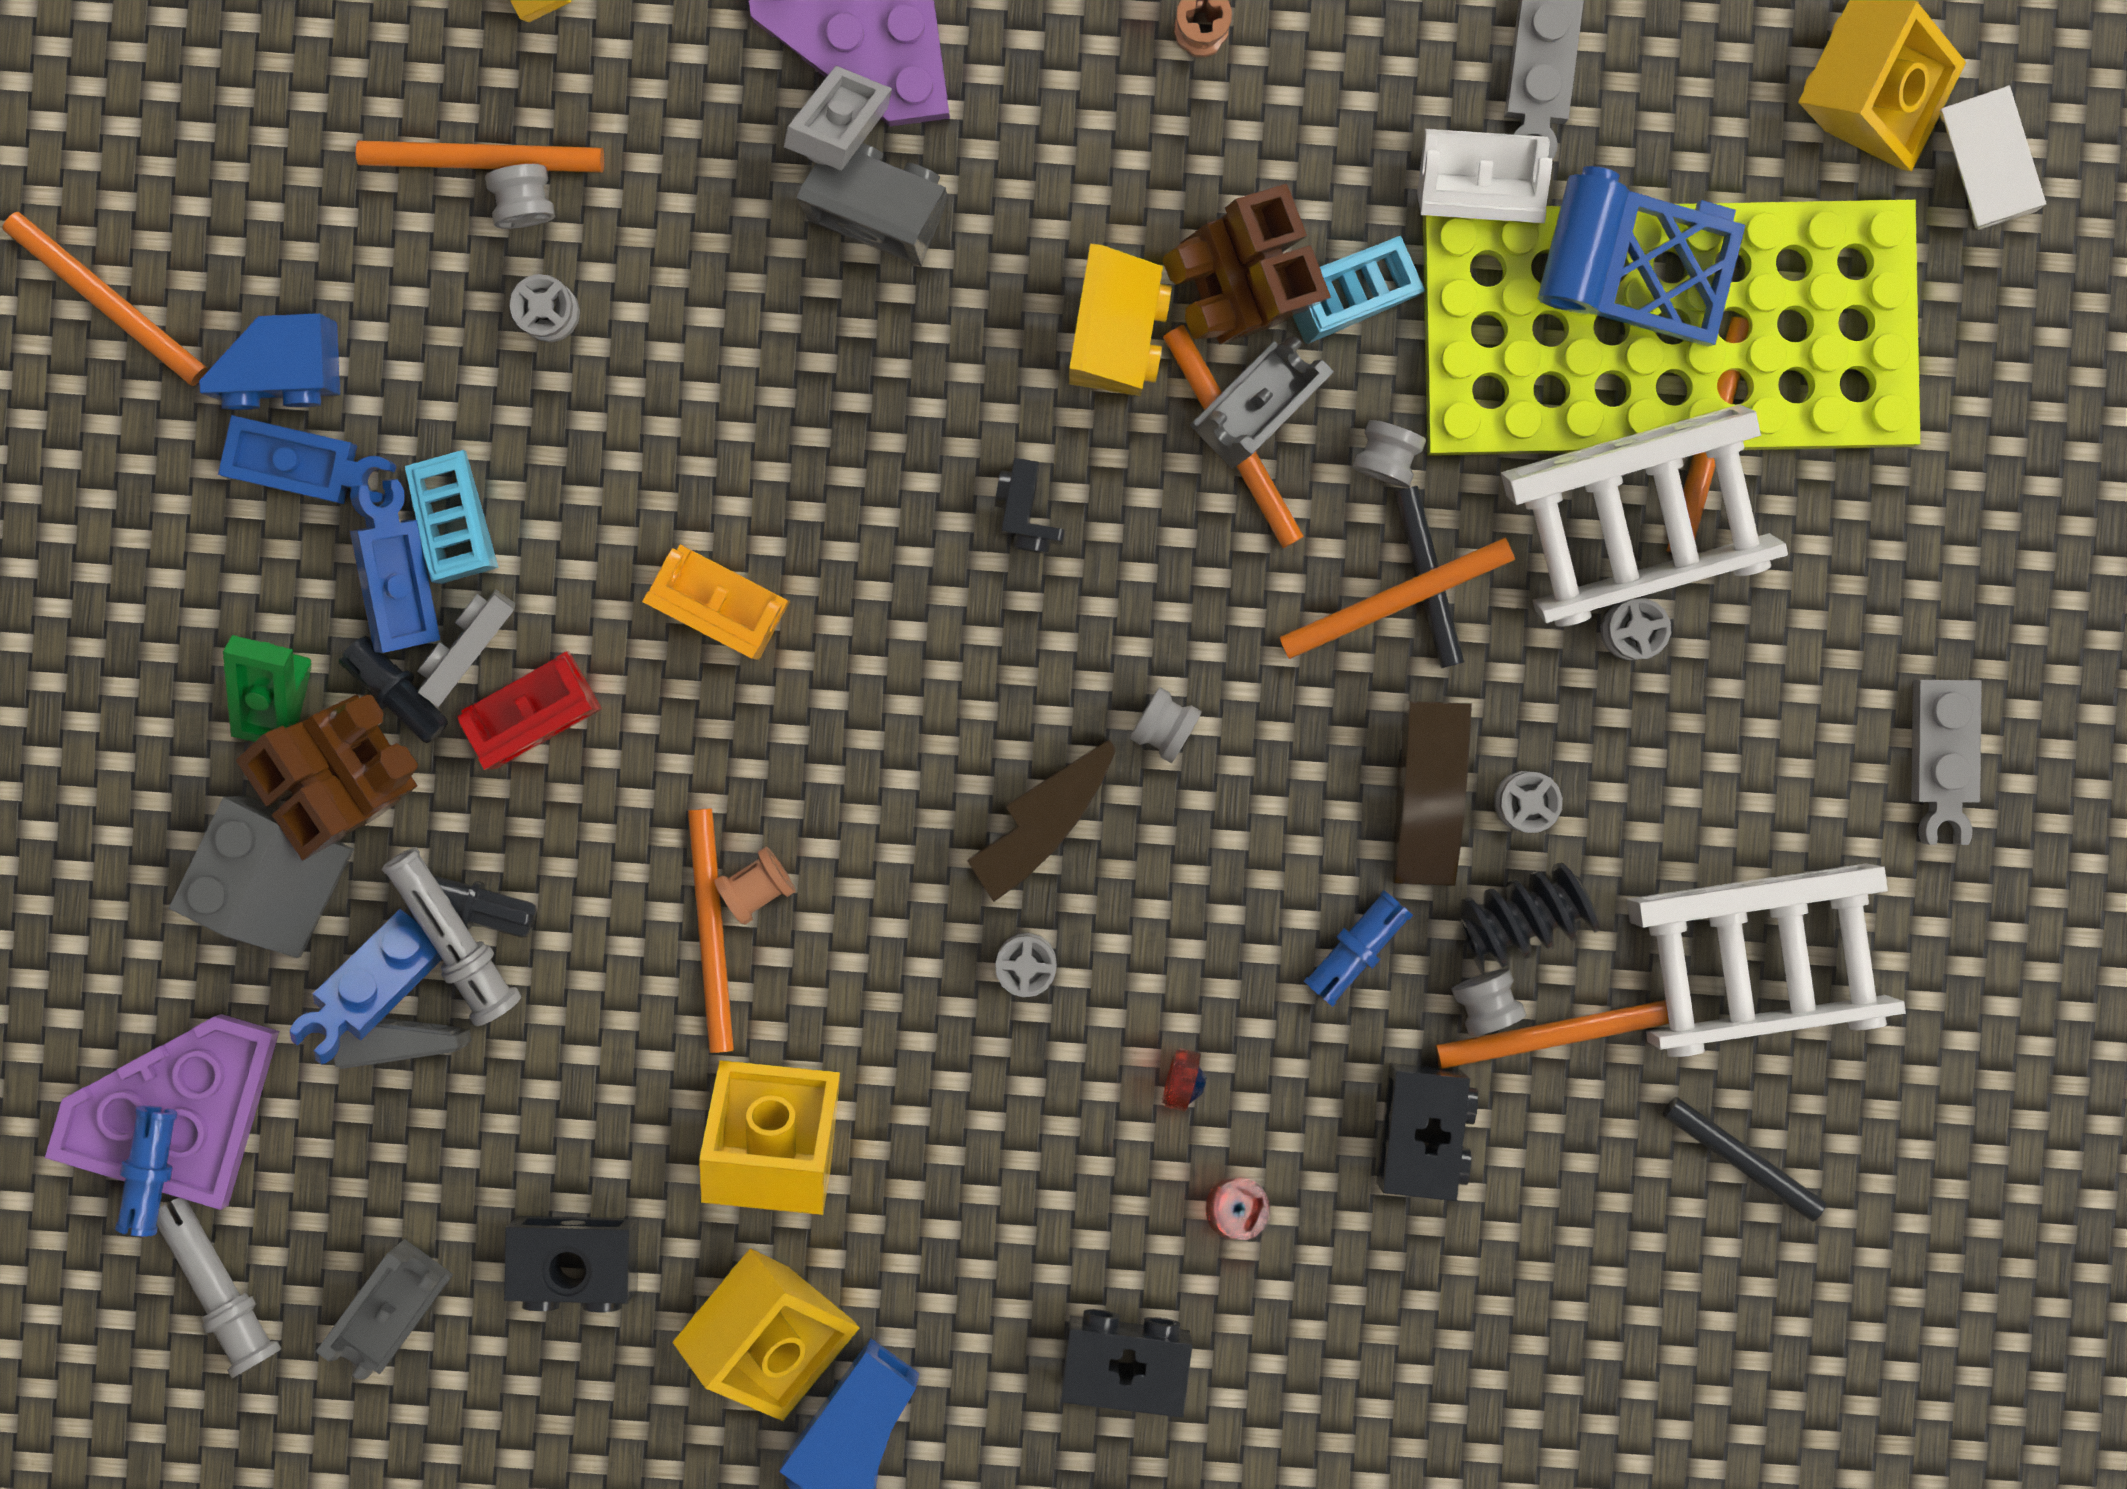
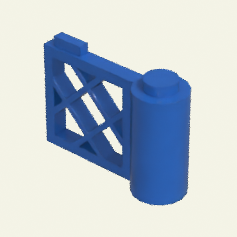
M1585 166L1583 167L1582 174L1570 175L1567 179L1537 299L1557 309L1595 314L1707 347L1715 345L1746 226L1745 224L1733 221L1736 210L1704 200L1698 201L1695 210L1635 193L1629 191L1625 185L1618 182L1620 175L1617 172L1603 167ZM1638 211L1656 216L1669 238L1667 242L1644 254L1633 234ZM1676 222L1690 226V228L1681 233ZM1700 230L1724 236L1718 262L1703 271L1685 240ZM1674 247L1690 279L1665 292L1649 260ZM1628 252L1633 262L1624 267ZM1636 268L1654 298L1653 301L1638 310L1615 303L1621 277ZM1715 273L1712 286H1710L1707 277ZM1695 285L1706 305L1701 328L1682 323L1670 301L1671 298ZM1659 307L1664 317L1648 312Z

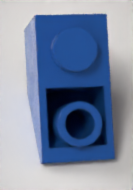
M320 313L258 316L199 380L200 393L221 400L222 408L228 410L259 409L260 399L283 398V406L286 407L321 406V396L340 395L337 322Z

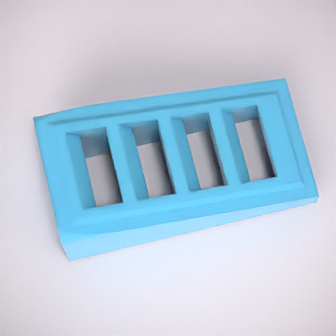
M1398 236L1321 266L1320 270L1331 298L1305 312L1294 315L1293 318L1304 342L1308 344L1423 294L1425 288L1402 237ZM1382 259L1385 260L1397 289L1390 292L1376 263ZM1362 270L1374 298L1367 300L1355 271ZM1334 280H1339L1350 305L1347 309H1344L1332 284Z
M460 450L405 466L424 558L431 582L443 584L499 568L466 451ZM455 471L456 483L427 490L424 479ZM456 495L461 496V506L436 513L433 512L431 502ZM466 518L468 528L440 536L437 525ZM471 541L472 552L446 558L444 548Z

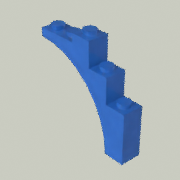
M870 1338L786 1453L779 1471L787 1477L785 1480L786 1485L790 1489H876L879 1465L890 1433L917 1387L919 1372Z

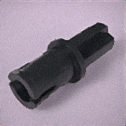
M368 636L359 638L342 654L344 657L339 659V664L367 689L381 709L388 707L425 743L431 742L444 731L448 725L447 719L428 699L418 693L419 690L412 684L414 674L408 670L403 672L383 653L374 652L372 640Z
M434 876L467 929H471L473 925H478L521 938L527 937L531 932L537 914V907L534 903L484 889V883L476 881L471 886Z

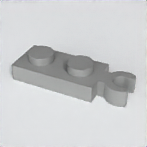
M1519 0L1504 117L1521 119V126L1513 135L1548 137L1550 141L1548 158L1553 160L1557 152L1558 143L1555 133L1550 128V123L1564 125L1569 119L1584 0Z
M1913 680L1911 801L1929 802V812L1921 819L1918 829L1922 844L1937 845V830L1944 821H1948L1953 827V844L1969 845L1971 841L1972 825L1968 817L1962 813V802H1980L1982 680Z

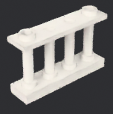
M1739 404L1501 472L1506 496L1516 505L1525 503L1526 509H1533L1554 594L1533 600L1536 613L1546 623L1554 621L1556 626H1570L1590 619V611L1730 571H1734L1736 576L1757 574L1771 567L1770 560L1787 556L1786 543L1770 533L1761 536L1757 534L1739 451L1744 449L1743 441L1761 436L1756 411ZM1706 451L1707 457L1714 458L1733 544L1698 553L1678 469L1684 465L1682 458ZM1645 469L1647 475L1654 476L1673 560L1638 570L1618 486L1623 483L1622 475ZM1585 486L1586 492H1593L1613 577L1578 587L1557 503L1563 500L1561 492Z
M1865 863L1628 898L1627 905L1630 923L1641 927H1649L1650 935L1657 936L1670 1026L1646 1030L1647 1042L1661 1050L1667 1049L1669 1057H1685L1704 1053V1043L1848 1022L1850 1030L1875 1029L1887 1025L1886 1016L1906 1014L1904 1001L1887 995L1876 996L1863 906L1869 904L1868 894L1888 891L1885 867ZM1830 900L1831 908L1838 909L1851 1000L1815 1005L1803 914L1808 913L1807 903ZM1770 909L1771 917L1778 919L1791 1009L1755 1014L1742 924L1748 922L1747 912ZM1709 918L1710 926L1717 927L1730 1018L1694 1023L1681 933L1687 931L1686 921Z

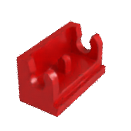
M566 651L488 697L461 710L462 714L458 715L457 718L479 757L480 764L484 770L497 769L599 712L602 708L570 651Z

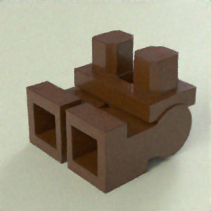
M1287 183L1235 199L1225 207V215L1220 219L1206 223L1180 242L1179 246L1164 255L1162 260L1170 281L1174 282L1175 285L1194 280L1202 300L1196 301L1185 308V320L1192 338L1217 337L1219 345L1274 327L1287 321L1290 317L1305 312L1331 298L1311 245L1283 253L1307 237Z
M356 694L313 714L307 720L288 728L281 726L264 733L236 759V762L266 807L293 794L272 816L302 861L339 841L353 830L376 819L396 805L402 799L401 797L409 794L418 786L412 778L413 773L418 767L417 762L407 747L397 743L390 745L378 727L383 723L382 717L384 712L372 695L367 694L359 698Z

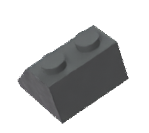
M865 143L860 145L842 171L829 165L815 164L802 184L797 196V200L809 222L922 266L948 202L946 187L938 184L940 180L938 174L913 163H906L904 170L881 161L883 157L881 151Z
M247 795L223 797L168 909L225 937L299 958L302 956L354 848L337 841L302 861L273 818L272 814L276 811L269 806L266 807L265 804Z

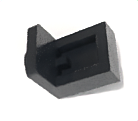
M1014 457L1012 472L1000 471L996 491L995 507L1005 508L1002 533L1003 535L1014 537L1013 548L1048 554L1050 543L1063 545L1065 530L1030 523L1040 468L1039 462Z

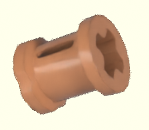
M1181 0L1177 7L1174 36L1179 47L1187 50L1193 57L1205 58L1216 54L1228 37V29L1232 19V9L1229 1ZM1198 12L1205 13L1207 22L1213 23L1211 32L1201 33L1198 23H1193L1194 14Z
M768 847L758 852L759 859L730 878L722 875L714 880L726 905L736 919L744 925L753 920V912L781 894L788 897L796 892L786 870Z

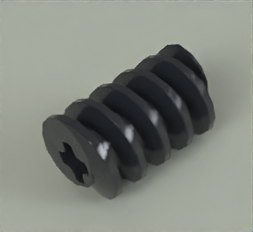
M1564 863L1553 865L1551 870L1552 883L1539 871L1530 873L1529 892L1518 880L1507 882L1506 901L1495 889L1485 890L1483 894V910L1471 897L1461 900L1462 930L1471 955L1483 975L1485 974L1484 955L1491 954L1501 967L1508 966L1507 947L1514 945L1521 955L1527 959L1531 957L1530 938L1536 936L1548 950L1554 948L1553 930L1560 928L1571 942L1577 940L1576 921L1583 919L1594 933L1599 932L1598 919L1580 878L1574 875Z

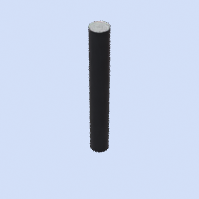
M1413 486L1396 491L1394 494L1417 577L1439 567L1419 488L1418 486ZM1446 591L1423 600L1440 667L1445 668L1464 663Z
M1674 1097L1668 1103L1663 1112V1117L1810 1221L1814 1222L1822 1215L1826 1208V1202L1680 1098Z

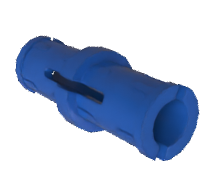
M1383 890L1380 893V897L1349 932L1344 928L1336 936L1340 942L1304 982L1333 1007L1337 1003L1338 998L1367 965L1372 969L1380 961L1376 955L1413 915L1404 906H1401L1395 898Z
M159 1106L136 1107V1120L129 1159L122 1161L120 1175L125 1178L119 1218L115 1226V1230L119 1233L126 1234L128 1229L132 1228V1236H153L157 1234V1220L163 1185L167 1180H171L173 1171L172 1165L167 1164L174 1122L178 1114L173 1109L167 1108L164 1110V1113H161L162 1107Z

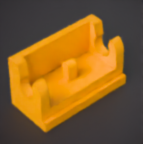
M680 544L677 550L672 548L642 602L751 659L760 660L790 601Z

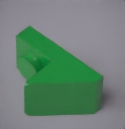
M232 635L223 650L231 737L256 742L264 733L281 726L288 728L299 723L312 669L311 659L293 654V649Z

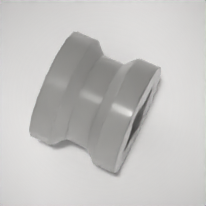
M513 165L496 169L486 174L487 189L495 195L497 205L492 212L494 226L503 229L523 228L539 225L554 219V205L545 197L544 186L549 179L544 165Z
M536 274L526 277L517 284L511 294L510 310L512 318L522 330L539 341L552 343L563 340L574 331L579 322L580 308L577 298L562 282L550 275ZM558 297L557 301L555 302V304H556V312H555V311H554V302H553V301ZM538 318H549L546 320L540 319L537 323H535V321Z
M1369 420L1364 431L1368 439L1365 450L1356 455L1352 468L1380 481L1409 487L1414 476L1410 468L1413 457L1423 451L1426 439L1405 428L1378 420Z
M1646 598L1630 599L1613 605L1605 613L1600 625L1601 639L1605 648L1615 657L1624 660L1648 659L1659 654L1667 645L1671 635V622L1665 609L1657 602Z
M1159 687L1129 739L1139 745L1151 744L1159 750L1161 758L1172 763L1189 737L1202 711L1192 705L1181 707L1172 701L1170 692Z
M1518 771L1506 776L1499 783L1494 793V808L1497 816L1506 826L1517 831L1538 833L1548 829L1557 821L1562 811L1563 798L1559 787L1550 777L1539 772ZM1516 798L1519 799V800H1518V805H1519V807H1520V809L1518 810L1517 813H1515V812L1517 811V809H1518L1517 799H1516Z
M1030 932L1018 933L1008 938L1000 947L995 963L996 976L1002 987L1011 994L1020 997H1032L1045 991L1053 982L1057 969L1056 955L1051 944L1042 936Z
M1503 968L1490 971L1484 975L1481 974L1461 982L1452 988L1455 1000L1465 1006L1468 1017L1464 1024L1470 1036H1479L1500 1030L1526 1017L1527 1014L1523 1004L1514 1000L1510 988L1514 980L1510 969Z

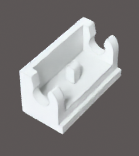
M2010 85L1941 108L1939 112L1947 130L1973 214L1972 219L1975 228L1980 230L2037 212L2046 205Z
M1425 129L1417 189L1421 215L1545 223L1552 170V158H1548L1549 138L1543 136Z

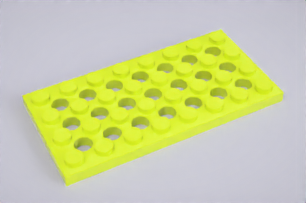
M1916 200L1714 203L1736 210L1733 221L1746 225L1738 253L1745 263V274L1741 281L1731 282L1724 311H1733L1742 318H1747L1749 331L1747 337L1740 343L1726 342L1718 334L1716 344L1710 347L1686 340L1679 344H1667L1657 336L1656 332L1623 323L1625 326L1623 341L1618 345H1606L1600 342L1594 333V321L1598 315L1569 312L1540 302L1537 297L1541 283L1534 278L1531 264L1535 256L1549 254L1561 206H1546L1545 223L1423 215L1427 456L1570 453L1736 406L1725 402L1717 390L1719 377L1728 370L1740 372L1741 376L1745 379L1748 392L1741 405L1756 411L1761 436L1744 440L1743 450L1914 447L1919 445L1920 395ZM1697 203L1676 205L1695 210ZM1637 212L1633 234L1644 254L1667 242L1669 238L1656 216ZM1676 222L1681 233L1690 228V226ZM1700 230L1685 239L1702 271L1715 264L1716 256L1721 251L1724 236ZM1671 247L1670 249L1666 250L1668 252H1673L1677 254L1674 247ZM1852 248L1864 256L1867 269L1862 279L1851 280L1842 275L1837 265L1838 255L1842 249ZM1791 249L1797 251L1804 258L1806 272L1801 280L1789 281L1779 274L1776 267V259L1781 250ZM1628 252L1624 267L1633 262ZM1479 255H1490L1496 258L1503 270L1500 283L1490 287L1478 284L1470 273L1472 259ZM1655 257L1649 260V263L1653 270ZM1637 268L1623 276L1619 283L1615 299L1616 304L1638 310L1654 300ZM1685 269L1684 276L1678 283H1666L1659 277L1658 279L1665 292H1668L1690 279V276ZM1715 273L1707 277L1710 286H1712ZM1695 285L1671 298L1670 301L1684 323L1701 328L1706 305ZM1656 307L1648 313L1659 315L1662 312L1659 307ZM1844 309H1855L1865 316L1868 330L1862 341L1849 340L1841 333L1838 322L1840 314ZM1782 311H1797L1806 320L1807 333L1801 342H1790L1779 333L1777 321ZM1550 314L1562 322L1564 338L1561 344L1548 347L1540 344L1535 339L1532 326L1537 316ZM1482 315L1496 318L1504 330L1501 344L1493 348L1479 345L1471 333L1473 320ZM1848 369L1861 372L1868 380L1869 392L1862 402L1848 400L1840 390L1841 376ZM1792 370L1799 372L1805 377L1808 383V394L1802 403H1791L1780 394L1778 383L1783 372ZM1674 373L1684 380L1687 387V395L1681 405H1668L1658 397L1656 383L1661 374ZM1614 374L1624 382L1626 397L1620 406H1606L1598 400L1595 394V383L1600 375ZM1553 375L1562 381L1566 395L1561 406L1549 408L1541 405L1536 400L1533 389L1538 377ZM1492 376L1502 383L1505 390V398L1500 407L1487 409L1475 401L1472 388L1477 378Z

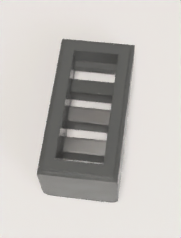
M383 1018L361 1041L348 1030L340 1037V1048L334 1057L335 1067L345 1069L456 1052L471 1042L470 1030L456 1026Z

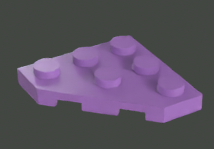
M749 0L750 15L753 22L800 55L803 61L824 77H827L835 66H839L892 88L888 109L881 117V120L890 127L950 118L934 0Z
M223 1014L214 1016L197 1025L192 1030L129 1062L89 1086L63 1098L45 1158L125 1181V1178L120 1175L122 1161L129 1159L136 1120V1107L159 1106L162 1107L161 1113H164L165 1109L170 1108L178 1112L177 1119L174 1122L167 1164L172 1165L173 1171L171 1180L164 1182L162 1193L222 1210L229 1205L279 1031Z

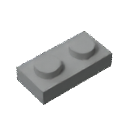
M835 66L788 125L784 147L807 156L808 159L815 163L829 165L842 171L887 111L892 88Z
M497 589L494 590L487 601L476 594L455 622V624L463 629L462 633L449 649L439 642L417 670L418 673L426 678L421 684L418 693L439 707L514 611L515 603Z

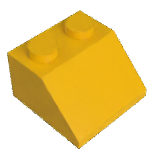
M1849 0L1842 15L1833 26L1831 37L1814 71L1810 73L1805 82L1804 91L1798 103L1825 132L1901 170L1912 172L1940 116L1939 111L1941 108H1944L1966 61L1917 1Z
M1090 243L1069 367L1070 385L1141 396L1144 381L1156 383L1162 346L1150 344L1154 320L1166 322L1172 285L1160 284L1163 266L1104 245Z
M719 1060L699 1158L701 1203L823 1215L832 1164L840 1072Z
M750 1248L672 1343L705 1389L784 1421L860 1328L853 1319L791 1268Z

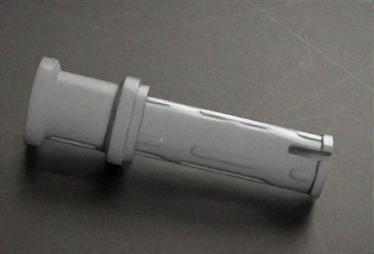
M410 848L388 861L382 870L384 874L388 875L412 912L415 920L444 961L441 966L443 971L441 976L446 983H454L472 1010L469 1019L473 1025L481 1026L491 1022L516 1005L521 999V994L516 987L509 988L491 960L494 955L491 947L485 945L483 941L476 942L452 906L451 901L421 858L418 848Z
M178 1197L171 1201L169 1205L181 1226L176 1224L165 1204L159 1208L157 1227L205 1309L207 1315L202 1318L204 1322L202 1327L206 1333H214L231 1363L227 1371L231 1378H234L282 1348L278 1341L269 1340L255 1316L253 1308L257 1303L253 1296L249 1297L247 1292L242 1295L239 1294L188 1200Z

